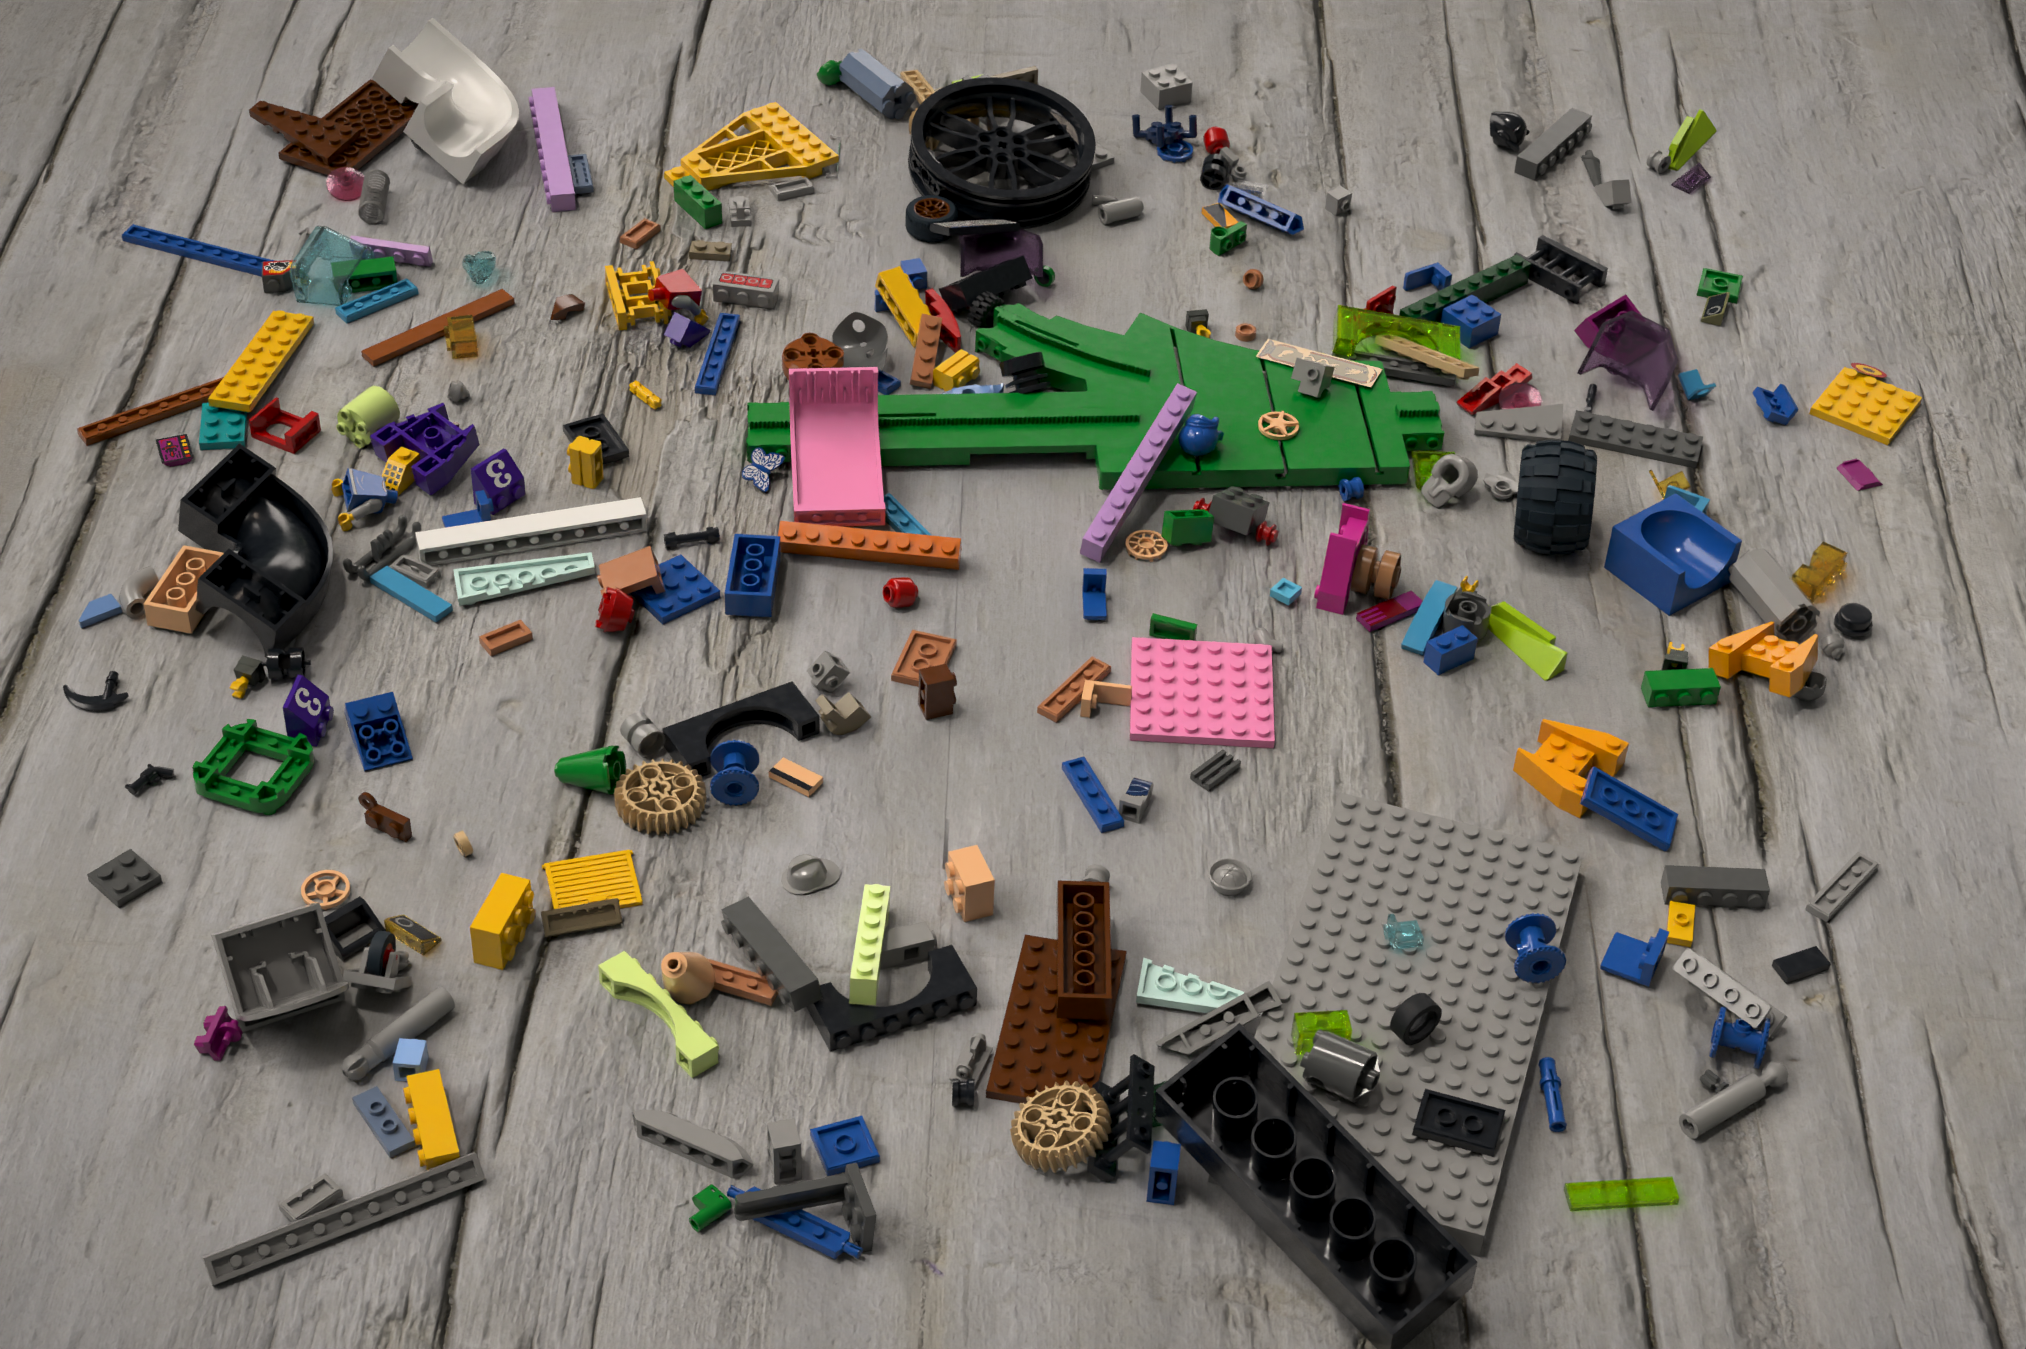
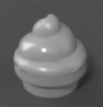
M451 381L447 398H450L453 402H459L466 399V397H470L469 391L461 381Z
M1831 634L1821 640L1822 651L1834 658H1840L1845 645L1843 638L1839 637V634Z

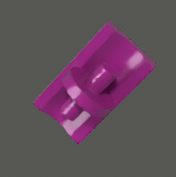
M219 1006L215 1015L206 1016L203 1024L207 1033L206 1035L197 1036L194 1046L200 1054L209 1053L214 1061L222 1059L230 1042H237L241 1039L243 1032L238 1026L239 1022L229 1016L226 1006Z

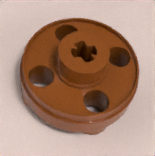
M815 333L803 334L801 338L790 342L782 353L783 373L788 380L789 369L843 368L844 366L843 349Z

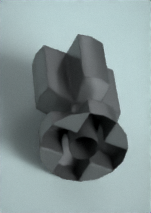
M1706 1070L1700 1076V1081L1710 1090L1716 1088V1094L1729 1086L1725 1082L1720 1084L1721 1079L1711 1070Z

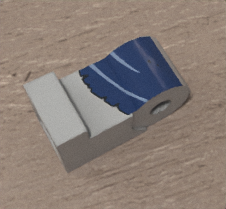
M1135 777L1132 779L1127 792L1119 800V813L1123 819L1140 823L1153 792L1154 784L1152 782ZM1130 807L1137 808V814H1130L1126 810Z

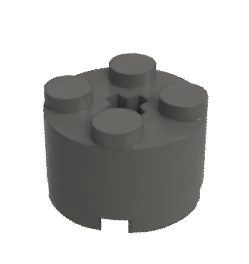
M1465 591L1458 596H1455V593L1450 595L1445 602L1442 634L1463 625L1478 638V643L1487 634L1491 605L1488 606L1487 600L1474 592Z

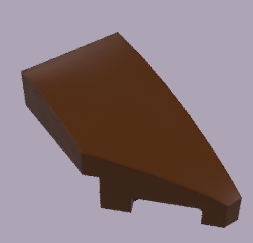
M573 294L556 297L550 319L563 320L566 319L568 312L583 311L585 302Z

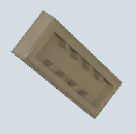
M618 898L541 911L545 937L623 923Z

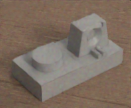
M736 196L728 198L731 227L751 226L748 197Z

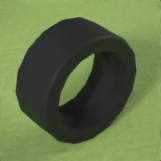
M1426 993L1412 995L1393 1014L1390 1029L1406 1045L1417 1044L1434 1031L1442 1016V1009Z

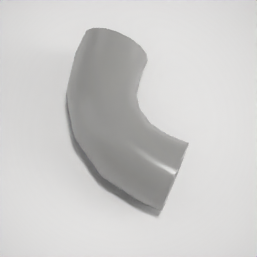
M151 566L132 574L121 587L119 600L124 612L130 618H138L145 613L143 604L146 600L144 595L153 590L159 582L157 574Z

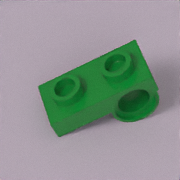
M1240 221L1228 229L1221 226L1212 228L1209 249L1217 256H1220L1243 243L1247 237V224Z

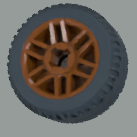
M927 195L918 197L907 205L905 217L906 230L912 237L923 242L947 240L952 236L931 232L930 223L958 222L957 207L953 202L941 196Z

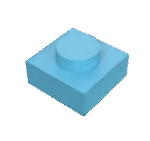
M1282 578L1270 589L1271 597L1288 606L1302 593L1301 586L1285 578Z

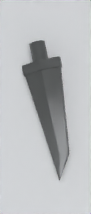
M1587 150L1581 159L1595 187L1602 184L1600 160L1593 155L1592 150Z

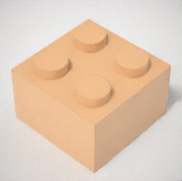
M978 845L949 851L948 863H945L947 880L944 881L947 895H951L953 898L955 912L960 913L964 922L992 916L995 879Z

